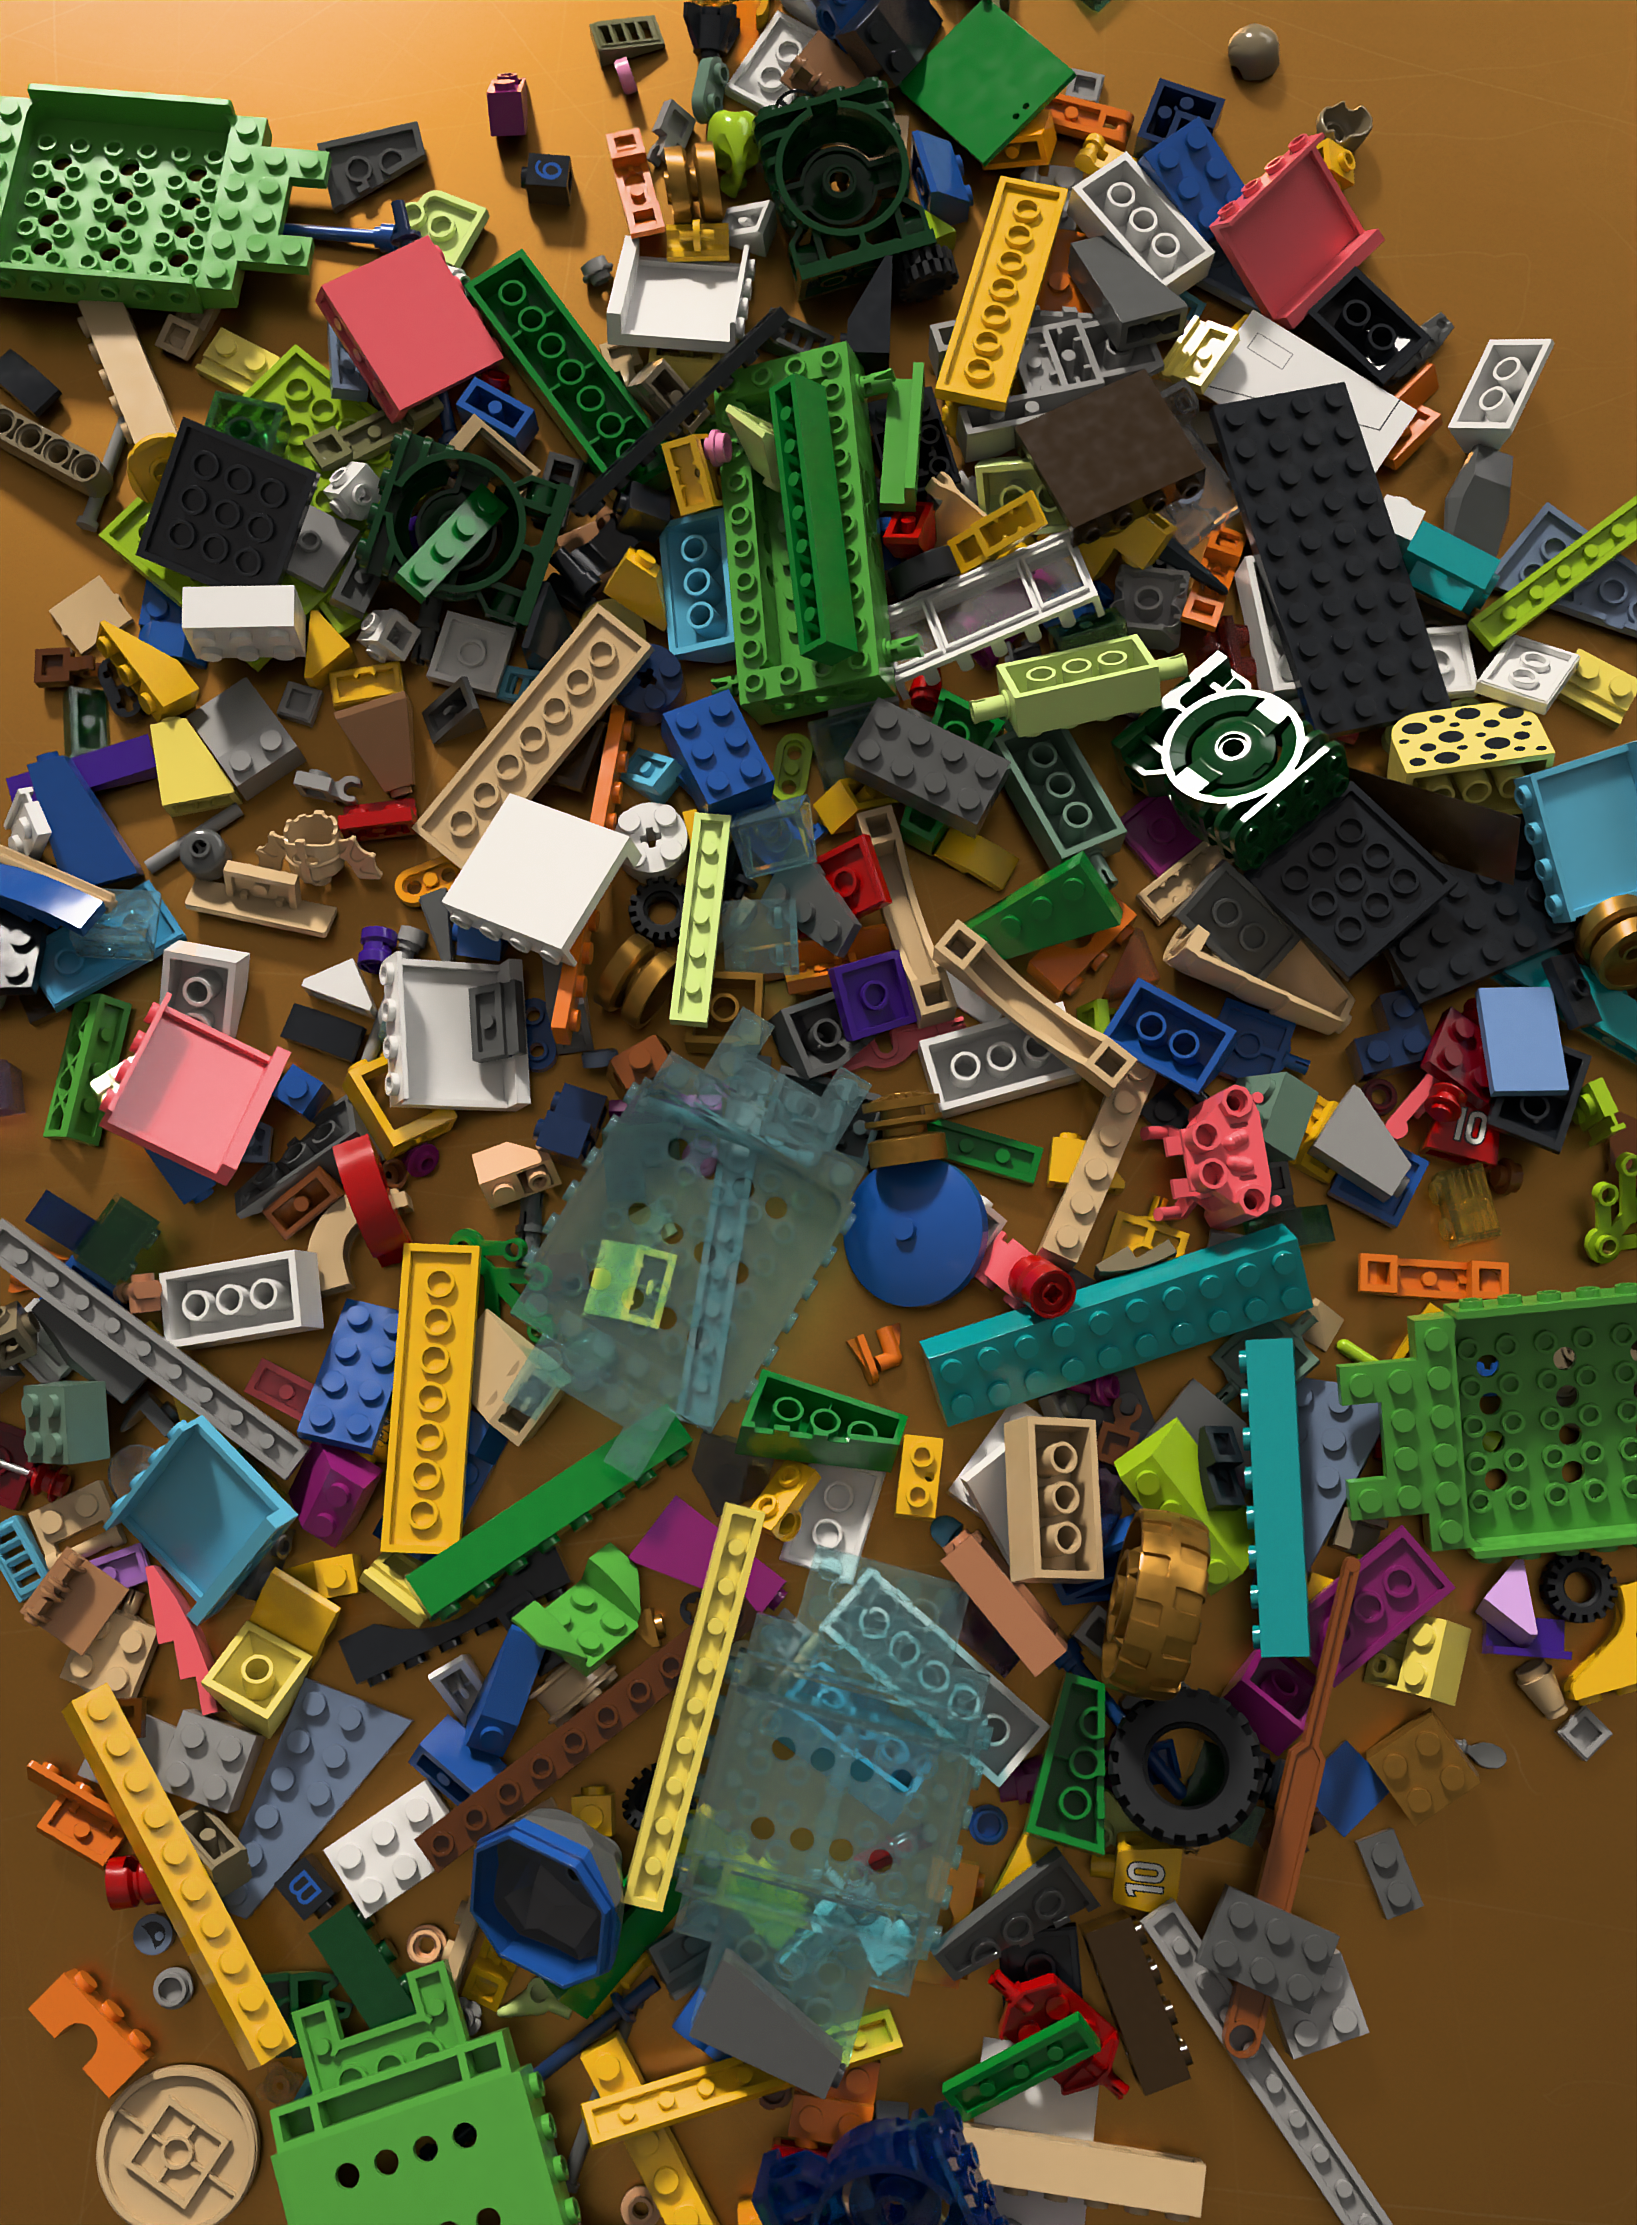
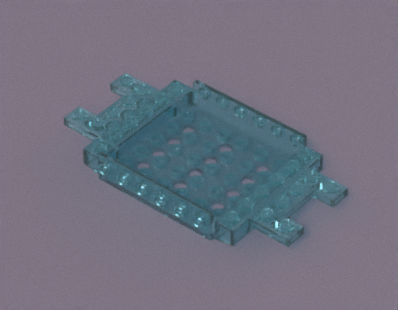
M745 1007L741 1008L704 1070L675 1052L670 1051L653 1081L645 1077L640 1085L636 1082L632 1083L622 1100L628 1105L621 1117L613 1114L602 1134L608 1137L601 1149L595 1146L592 1148L582 1165L588 1169L580 1182L573 1179L562 1197L568 1203L560 1215L553 1212L542 1229V1232L547 1235L540 1248L533 1245L521 1265L527 1268L524 1272V1279L529 1282L510 1311L511 1316L540 1332L542 1336L502 1401L536 1421L557 1387L622 1426L621 1432L603 1462L635 1481L640 1477L676 1415L710 1434L729 1402L735 1405L740 1402L741 1398L747 1401L750 1399L759 1384V1380L754 1378L761 1364L768 1367L779 1350V1347L774 1345V1342L781 1331L788 1334L799 1315L793 1311L800 1298L805 1301L809 1299L818 1283L813 1278L820 1265L827 1268L838 1249L832 1245L839 1232L843 1235L847 1234L857 1217L851 1213L856 1203L849 1199L867 1168L835 1150V1147L871 1089L872 1084L840 1065L820 1097L756 1058L775 1026ZM683 1139L688 1143L690 1152L685 1159L676 1160L669 1155L668 1144L672 1140ZM708 1158L718 1160L722 1166L721 1175L713 1180L705 1178L700 1171L701 1163ZM739 1178H748L754 1184V1194L748 1199H740L733 1192V1183ZM778 1197L785 1201L787 1212L782 1218L774 1219L766 1213L765 1204L770 1198ZM643 1203L649 1207L651 1216L648 1222L638 1225L629 1219L628 1211L633 1204ZM673 1222L681 1226L683 1238L679 1243L668 1244L662 1239L661 1229L665 1224ZM701 1242H708L715 1248V1259L709 1264L699 1263L694 1257V1248ZM741 1262L746 1265L748 1278L745 1282L736 1284L728 1279L726 1270L729 1264ZM604 1268L610 1273L611 1283L606 1289L596 1290L589 1284L588 1277L592 1270ZM630 1287L639 1289L644 1296L642 1306L636 1310L627 1309L621 1301L622 1293ZM668 1307L676 1313L677 1321L674 1327L664 1330L656 1325L654 1316L658 1309ZM694 1327H702L709 1334V1343L703 1349H694L687 1341L688 1332Z

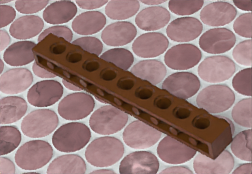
M745 1595L732 1644L763 1621ZM693 1624L415 1838L414 1841L435 1871L439 1873L477 1844L480 1838L495 1830L676 1689Z

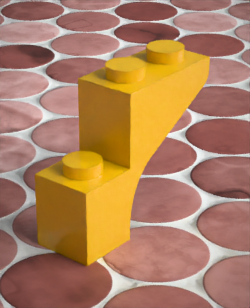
M1149 513L1134 520L1124 530L1109 531L1101 535L1096 541L1089 544L1083 543L1078 548L1090 577L1094 581L1104 575L1119 552L1122 554V559L1134 568L1144 570L1154 564L1178 528L1159 513ZM1053 533L1039 534L1036 539L1041 541ZM1072 556L1063 559L1064 562L1071 566V572L1081 579Z
M1637 1580L1613 1586V1590H1618V1595L1612 1598L1615 1605L1611 1630L1605 1639L1562 1683L1561 1689L1565 1700H1578L1579 1705L1583 1706L1602 1701L1601 1693L1615 1690L1617 1695H1624L1637 1691Z

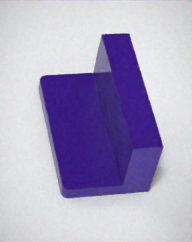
M1535 1618L1538 1635L1528 1648H1520L1483 1619L1482 1653L1572 1660V1652L1564 1651L1565 1620Z

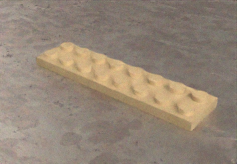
M597 603L413 825L412 829L462 870L508 795L511 793L532 800L655 651L652 645Z

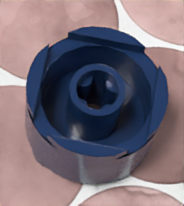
M650 644L655 651L615 698L618 705L626 708L629 720L634 721L635 724L647 727L656 726L657 723H661L663 713L683 706L686 699V685L680 662L672 652L656 644Z

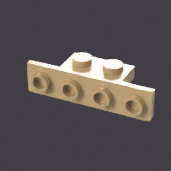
M230 860L227 861L223 869L225 884L214 881H202L196 878L185 900V907L189 910L322 938L327 936L337 914V907L301 900L299 875Z

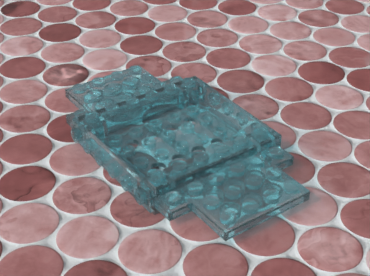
M817 1544L797 1621L794 1622L757 1612L748 1649L740 1647L737 1657L729 1655L723 1678L731 1680L727 1696L719 1694L713 1718L720 1720L716 1735L709 1734L703 1758L710 1759L706 1775L698 1773L692 1796L699 1799L695 1814L688 1813L682 1837L689 1839L685 1854L677 1853L672 1877L678 1878L675 1891L683 1893L673 1932L712 1942L691 2023L695 2018L726 1948L733 1950L841 2045L843 2047L841 2063L845 2064L846 2067L849 2066L869 1986L909 1997L917 1962L919 1959L927 1961L930 1949H938L943 1928V1926L937 1925L940 1909L947 1910L949 1907L953 1886L947 1885L950 1869L958 1870L963 1846L957 1845L960 1830H968L973 1806L967 1805L971 1789L977 1791L979 1789L983 1766H979L977 1763L981 1749L986 1751L989 1749L994 1728L987 1725V1714L981 1713L990 1675L952 1665L969 1600L968 1594L958 1582ZM780 1737L790 1738L796 1746L794 1756L788 1760H780L773 1754L772 1744ZM827 1748L833 1752L835 1763L829 1770L820 1771L812 1765L811 1755L816 1749ZM860 1758L869 1760L874 1767L873 1776L864 1782L855 1780L850 1773L851 1764ZM898 1769L907 1770L913 1777V1785L906 1792H896L890 1786L889 1778ZM767 1817L774 1823L775 1832L769 1839L760 1840L753 1835L751 1824L756 1818ZM797 1828H807L812 1832L814 1843L808 1850L800 1851L792 1846L790 1836ZM839 1838L848 1840L853 1846L852 1856L843 1862L833 1859L829 1852L831 1843ZM878 1849L886 1850L893 1859L890 1869L881 1873L874 1871L868 1862L871 1853Z

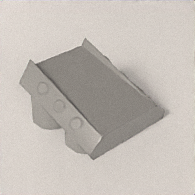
M1121 564L1115 581L1114 601L1109 609L1110 626L1107 639L1112 640L1137 634L1147 649L1165 650L1167 653H1170L1178 648L1183 623L1180 619L1186 604L1190 573L1184 570L1147 567L1142 570L1130 565Z

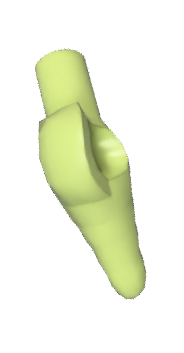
M535 1977L528 1983L527 1989L497 2010V2016L501 2018L539 2016L550 2011L569 2020L573 2010L555 1998L541 1977Z

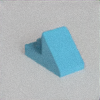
M638 748L629 759L627 773H621L620 779L651 802L665 804L679 787L676 777L683 770V767L674 758Z

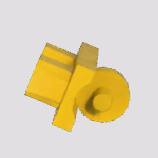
M693 219V224L666 225L667 262L730 261L729 223L700 224V219Z

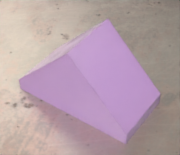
M1517 1559L1484 1597L1475 1612L1517 1646L1528 1648L1538 1635L1524 1560Z

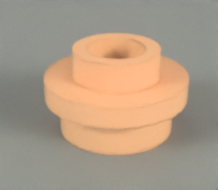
M424 1924L417 1927L411 1932L407 1940L409 1957L414 1963L421 1966H427L440 1961L447 1944L446 1936L439 1927L432 1924ZM424 1937H429L434 1942V1949L431 1952H426L421 1948V1940Z
M646 2186L632 2188L623 2198L621 2214L627 2225H655L661 2214ZM638 2202H643L648 2206L649 2212L644 2216H639L634 2212V2205Z

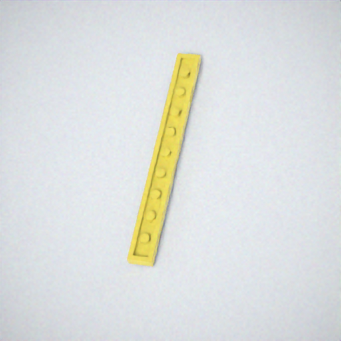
M725 1502L624 1888L625 1904L660 1912L663 1911L766 1514L764 1511Z

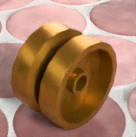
M712 141L694 144L692 148L694 167H688L686 152L681 145L664 147L666 164L664 180L668 205L672 206L674 224H693V219H695L693 202L699 201L701 218L705 223L723 221L718 173Z
M1624 894L1611 897L1590 910L1576 927V937L1573 939L1575 950L1591 967V971L1600 983L1608 989L1617 991L1637 987V896Z
M639 933L633 934L617 950L602 973L593 996L594 1002L609 1012L621 1008V1019L637 1030L643 1028L654 1017L673 989L677 960L676 957L667 951L660 952L654 956V943Z

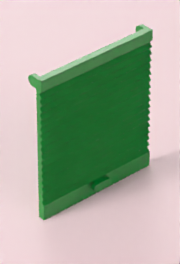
M981 0L912 69L897 88L918 106L920 110L927 114L928 117L935 121L937 125L943 128L958 144L973 155L978 162L986 167L1076 77V74L991 0Z

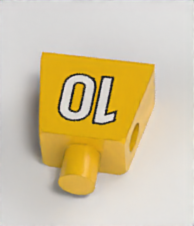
M1143 1831L1120 1832L1116 1837L1115 1854L1105 1853L1102 1857L1091 1855L1090 1877L1112 1879V1901L1116 1904L1151 1913L1171 1897L1177 1903L1183 1847L1160 1842Z

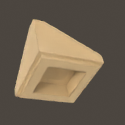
M1314 1298L1312 1299L1313 1308L1307 1310L1316 1317L1318 1322L1304 1333L1302 1338L1323 1352H1326L1344 1319L1322 1301Z

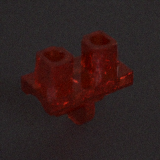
M1223 615L1220 618L1221 621L1217 624L1215 632L1207 630V635L1203 637L1205 646L1196 651L1197 661L1203 663L1219 650L1228 657L1231 669L1246 680H1249L1257 673L1255 659L1252 656L1242 657L1240 648L1246 647L1250 641L1248 626L1234 624L1233 615Z

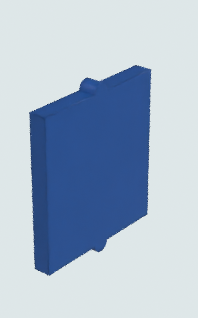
M1344 1740L1326 1758L1316 1807H1318L1321 1814L1341 1836L1345 1837L1389 1793V1790L1368 1761L1347 1740Z

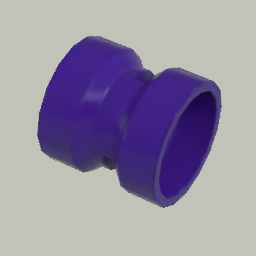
M382 926L363 928L360 939L363 950L358 954V968L368 973L379 974L381 964L392 955V950L397 946L398 934L394 930Z

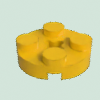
M156 433L146 436L134 445L127 456L129 483L135 494L147 503L153 504L163 475L156 477L154 472L158 469L157 464L163 462L167 465L177 436L174 433Z

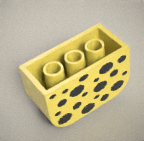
M1491 702L1420 712L1408 715L1394 725L1391 733L1387 778L1506 814L1523 813L1522 809L1519 808L1514 797L1516 787L1513 779L1553 767L1555 751L1538 717L1532 711L1505 702Z

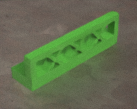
M913 362L912 379H896L893 383L897 387V391L888 392L879 501L880 511L916 512L925 391L924 362Z
M101 993L90 994L75 1003L43 1137L52 1140H71L88 1146H99L103 1129L99 1124L105 1112L98 1110L108 1089L112 1090L113 1079L116 1074L132 1004ZM62 1116H63L61 1128H60V1130H59L61 1118H62Z

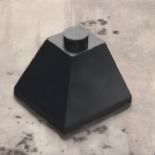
M545 581L542 582L521 646L528 669L541 671L574 632L551 584Z

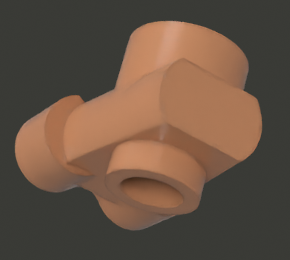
M154 1273L130 1275L131 1283H121L113 1290L115 1301L120 1304L129 1303L131 1314L162 1311L160 1299L162 1285L159 1280H155Z

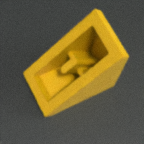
M311 610L304 678L309 687L321 690L330 682V672L345 670L357 658L351 646L318 610Z

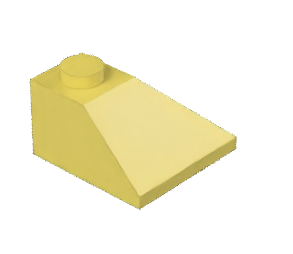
M247 1620L204 1677L201 1685L236 1721L270 1739L292 1709L313 1661V1656Z

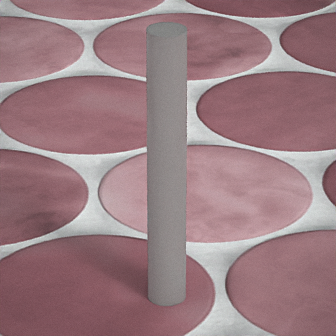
M235 802L192 831L210 829L217 832L244 814ZM186 835L144 861L152 874L179 857L180 844Z

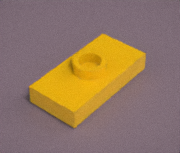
M400 661L329 673L333 707L336 711L405 691Z

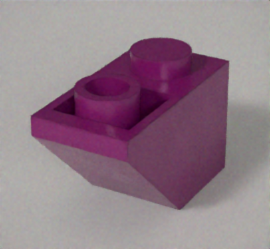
M512 72L497 74V79H492L486 93L491 137L525 135L528 128L526 78H518L517 73Z

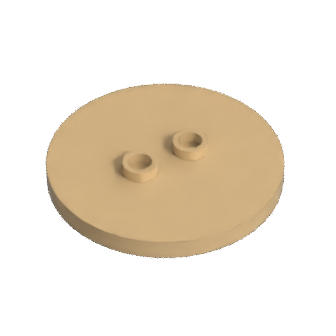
M196 2065L167 2066L138 2079L126 2088L112 2104L102 2123L98 2136L96 2150L97 2172L102 2190L115 2212L129 2225H218L239 2206L251 2188L256 2176L261 2142L255 2113L245 2095L233 2082L220 2073Z

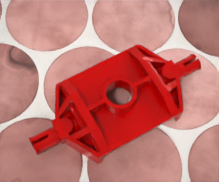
M999 1969L995 1970L994 1974H991L988 1984L1001 1993L1006 2001L998 2027L1001 2040L1006 2036L1012 2043L1017 2044L1047 2028L1052 2021L1062 2020L1079 2011L1100 2039L1101 2051L1052 2076V2078L1060 2084L1063 2096L1095 2087L1098 2084L1105 2086L1118 2100L1123 2098V2094L1126 2096L1130 2086L1113 2072L1112 2067L1120 2042L1118 2030L1054 1973H1048L1023 1983L1017 1981L1015 1984Z

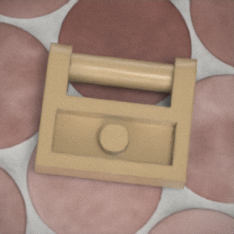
M97 1480L63 1498H59L28 1513L45 1554V1561L49 1570L62 1554L58 1546L59 1543L103 1522L105 1524L113 1514L110 1511L113 1504L103 1481ZM119 1523L106 1532L71 1549L86 1558L109 1546L116 1548L125 1544L127 1539L122 1525Z

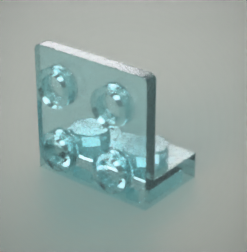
M102 888L115 894V900L118 901L117 907L113 908L109 914L104 913L84 937L70 930L69 939L78 957L153 961L162 901L161 893L159 891Z
M796 897L728 900L722 902L725 971L799 975Z

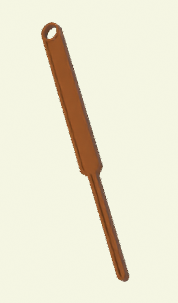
M1346 1557L1342 1563L1302 1739L1291 1747L1287 1753L1254 1897L1291 1913L1326 1763L1319 1743L1361 1566L1359 1559L1356 1557ZM1234 1981L1222 2031V2042L1233 2056L1245 2059L1253 2056L1260 2047L1271 1997L1237 1981ZM1246 2025L1253 2032L1252 2044L1245 2050L1237 2051L1230 2045V2034L1235 2027Z

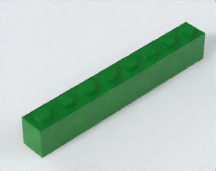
M794 372L769 388L799 650L800 656L833 666L858 653L826 390L825 386Z
M667 1403L406 1575V1586L430 1622H433L438 1617L442 1622L448 1620L462 1609L460 1605L462 1601L471 1595L478 1599L496 1586L493 1580L505 1572L509 1577L518 1573L529 1564L526 1558L538 1550L542 1555L552 1550L561 1542L560 1535L571 1528L576 1533L594 1520L592 1517L593 1513L603 1506L609 1511L620 1504L626 1498L623 1493L636 1485L638 1489L647 1486L658 1477L655 1471L668 1464L670 1468H673L689 1456L687 1450L690 1448L693 1439Z

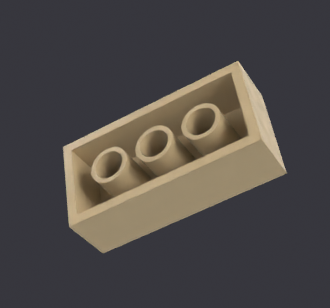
M1026 1416L1004 1423L1010 1581L1017 1583L1082 1584L1104 1580L1096 1420Z

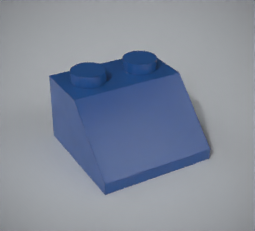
M920 130L913 131L911 135L910 174L920 205L950 226L967 222L969 207L974 205L970 185H964L962 179L964 167L961 156L954 154L951 142Z

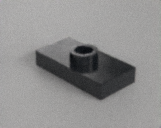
M1574 952L1552 956L1541 962L1570 1031L1593 1026L1603 1021L1590 992V985L1584 978Z

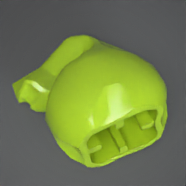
M745 110L741 112L718 111L711 117L708 125L707 141H712L716 166L726 172L721 177L720 187L731 198H736L738 192L747 187V180L744 176L745 171L753 168L758 162V148L751 135L752 121L755 115Z

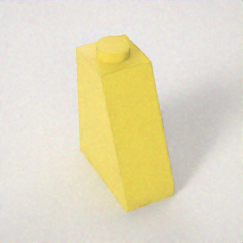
M166 717L160 723L150 724L161 802L171 817L229 807L235 802L237 805L243 804L242 797L186 718Z

